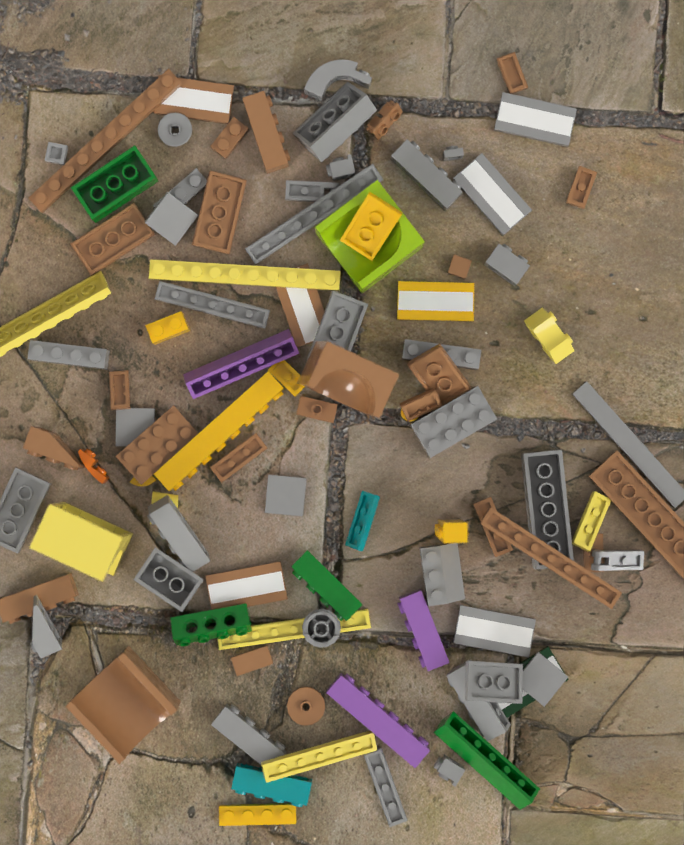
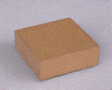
M453 255L447 273L466 279L472 261Z

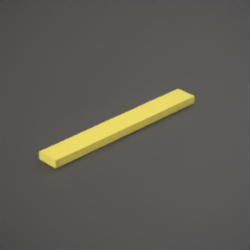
M368 608L357 610L348 621L345 619L340 621V633L371 628ZM305 618L251 625L252 632H248L246 635H230L226 639H217L219 650L305 638L302 630Z

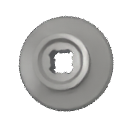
M181 113L165 115L158 125L160 139L169 146L177 147L185 144L192 134L191 122ZM172 128H179V133L172 134Z

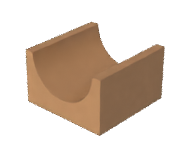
M128 646L81 689L65 707L120 764L148 733L170 715L172 716L178 710L181 701L133 649Z

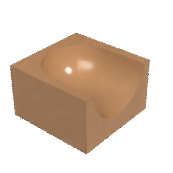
M316 341L297 383L361 413L380 418L399 374L328 341Z

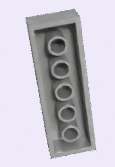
M562 450L522 453L521 462L529 532L574 561ZM532 558V566L534 569L547 568L546 566Z

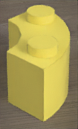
M541 308L525 319L524 322L533 337L541 343L545 353L557 364L574 352L571 345L573 340L567 333L564 334L555 323L557 319L554 314Z

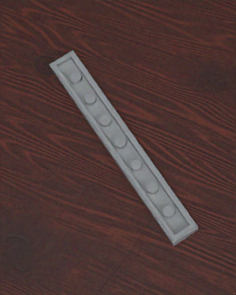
M371 164L245 248V250L256 265L333 214L376 180L381 182L383 178L374 164Z
M587 381L572 393L576 400L673 508H676L684 501V489Z

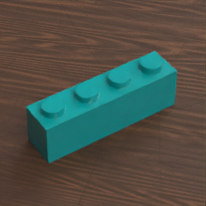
M237 762L231 789L235 790L237 794L246 795V793H251L256 798L265 799V797H269L278 803L288 801L292 802L293 806L303 807V805L307 806L312 779L291 775L266 783L261 767Z

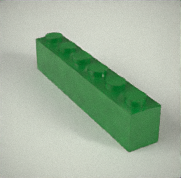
M454 711L441 720L433 733L518 809L521 810L534 801L540 788Z

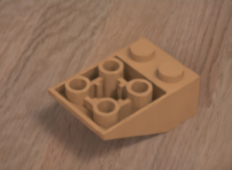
M30 427L23 446L24 449L28 450L27 454L35 457L46 456V461L55 464L63 462L65 463L64 467L72 470L85 467L78 456L56 433L40 427Z

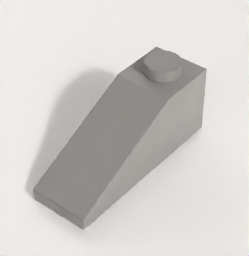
M35 595L33 596L32 642L30 644L33 652H37L40 658L62 650V639L40 599Z

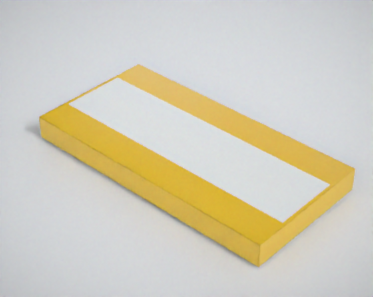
M398 281L397 320L473 322L474 283Z

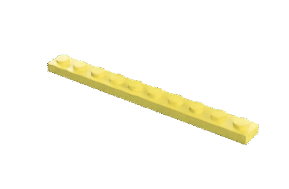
M150 259L149 279L340 291L341 271Z

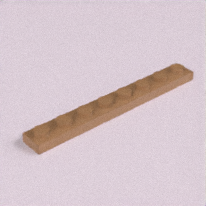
M490 507L481 520V525L610 609L614 607L622 592Z

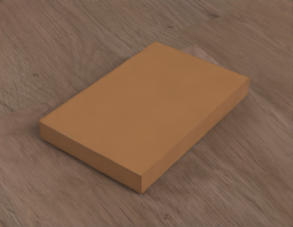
M440 343L407 362V366L426 391L435 388L442 405L471 390V385Z

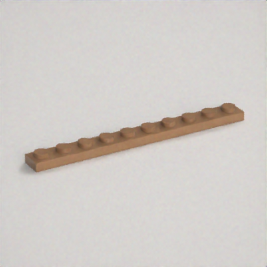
M170 69L166 70L29 197L30 201L40 212L46 211L182 85V82Z

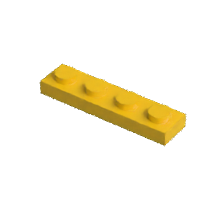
M291 803L219 805V826L297 823L296 806H293Z

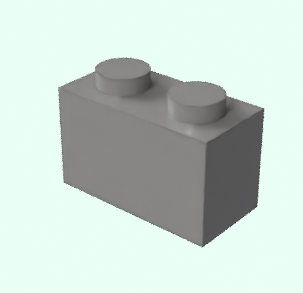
M498 244L484 265L515 287L530 265L527 264L528 260L523 256L518 255L517 257L512 253L513 250L509 246Z

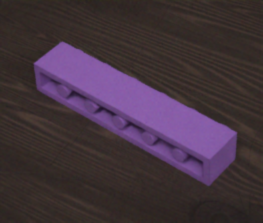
M287 329L185 373L183 376L192 398L195 399L299 354L290 330Z
M340 673L326 690V693L410 765L416 768L429 753L430 749L427 746L429 742L422 736L419 738L413 734L414 730L408 724H401L398 721L400 718L394 712L390 711L388 713L384 709L385 705L377 698L373 700L368 696L370 692L363 686L359 688L355 685V680L349 674L344 675Z

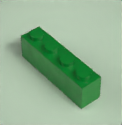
M308 550L291 566L294 569L292 574L299 580L303 578L308 583L306 587L313 594L317 592L321 596L319 600L327 608L331 605L336 610L334 614L340 621L343 619L348 621L363 605Z

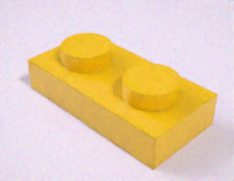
M285 360L272 365L268 369L295 397L305 388L297 383L301 375Z

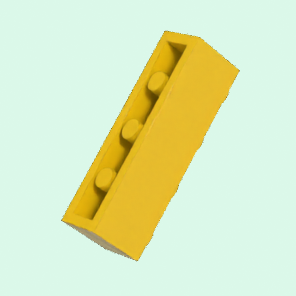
M438 520V524H435V536L443 543H468L467 522L463 520Z

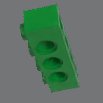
M246 603L170 618L173 640L176 646H188L193 642L205 643L214 638L226 639L230 635L243 636L248 632H252L250 613ZM229 620H235L233 625H226ZM210 624H216L213 629H207ZM197 627L195 632H188L190 628Z

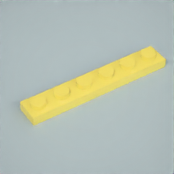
M369 730L262 761L264 779L267 783L376 751L375 736Z

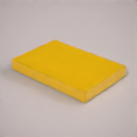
M369 192L340 241L373 261L403 213Z

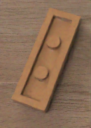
M255 433L210 468L222 483L268 448L258 434Z
M491 497L473 504L480 522L490 507L496 510ZM482 525L494 557L513 550L509 542Z

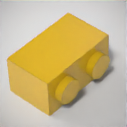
M182 311L145 325L154 345L190 331Z

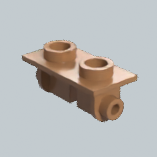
M392 100L386 102L378 112L383 117L379 118L375 115L367 124L366 130L370 134L373 133L377 140L384 136L390 126L400 118L403 111L399 104Z

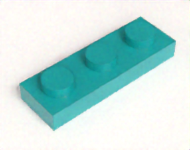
M366 491L361 492L345 546L359 551L364 550L380 496Z

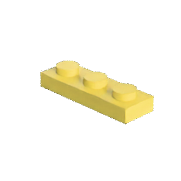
M596 491L591 493L572 539L573 545L586 552L591 551L611 500Z

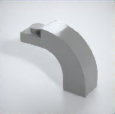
M334 60L323 64L312 73L304 88V94L322 101L328 87L336 81L348 80L369 89L372 77L366 71H356L358 68L357 62Z

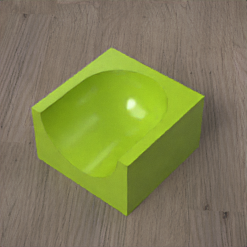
M378 180L315 227L317 236L361 294L421 250L425 243L404 214L397 221L373 261L340 241L369 192L401 211Z

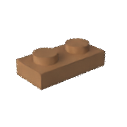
M233 117L212 143L211 149L226 160L249 131V128Z
M582 166L578 167L566 200L567 204L581 209L585 208L597 172Z

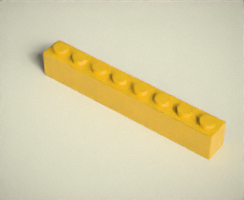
M269 371L266 372L154 473L155 477L168 491L173 489L177 491L184 484L182 481L187 476L191 478L198 472L196 468L200 464L206 465L212 459L210 455L215 451L219 453L227 446L225 442L229 438L235 439L241 433L239 431L240 428L244 425L248 427L254 422L255 419L253 417L258 412L260 414L264 413L269 408L268 403L270 401H277L283 395L282 391L284 388Z

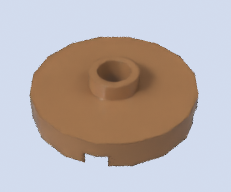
M309 686L300 687L294 690L288 699V714L297 724L304 726L313 725L324 714L325 700L318 690ZM305 703L310 705V708L307 710L302 707Z

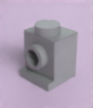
M351 154L347 155V159H344V157L335 158L330 165H326L328 177L332 176L333 181L355 176Z
M445 754L442 759L439 757L434 764V768L439 772L438 775L446 781L451 779V783L455 787L465 772L464 766Z

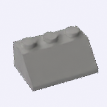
M458 543L419 547L427 605L434 606L464 600L465 594Z
M155 547L133 580L183 612L204 579Z

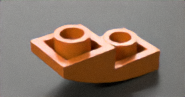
M88 448L86 450L80 449L78 454L86 469L100 483L105 484L110 477L106 475L107 471L102 467H94L98 462V459L95 458L96 454Z

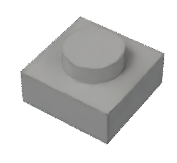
M48 142L45 161L64 165L68 146Z
M450 146L446 148L447 150L443 151V161L463 159L464 156L463 148H458V146Z

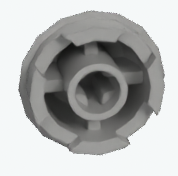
M317 609L306 616L303 621L302 630L307 642L322 648L335 643L340 635L341 626L337 616L330 610Z

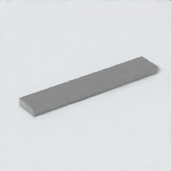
M159 281L154 298L165 303L266 329L270 310L162 281Z

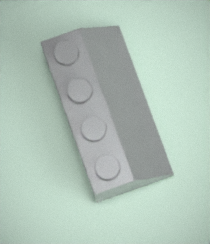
M347 82L297 128L293 135L314 157L323 162L352 133L356 132L366 120L370 119L377 109L367 94Z

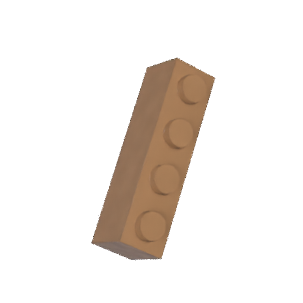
M261 91L243 97L242 99L266 173L289 167L287 161L291 159L288 150H283L282 143L285 141L282 132H278L276 125L279 124L276 113L272 114L270 107L273 106L270 95L266 96L265 92Z
M72 573L1 598L0 616L3 623L9 621L10 624L20 621V616L26 614L28 617L33 616V596L35 595L38 596L46 611L56 608V603L63 601L64 604L75 601L74 597L78 596L79 593Z

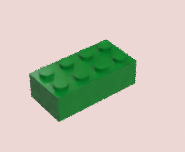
M133 146L72 186L71 189L90 218L97 223L159 182V180L137 147Z

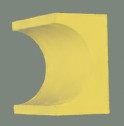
M66 502L49 504L29 548L100 581H104L107 573L112 576L115 575L133 533Z

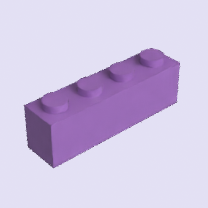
M421 589L399 597L401 602L397 604L401 614L405 613L408 619L404 621L408 632L412 631L415 638L411 640L415 650L419 649L422 656L418 658L422 668L426 667L430 671L450 663Z

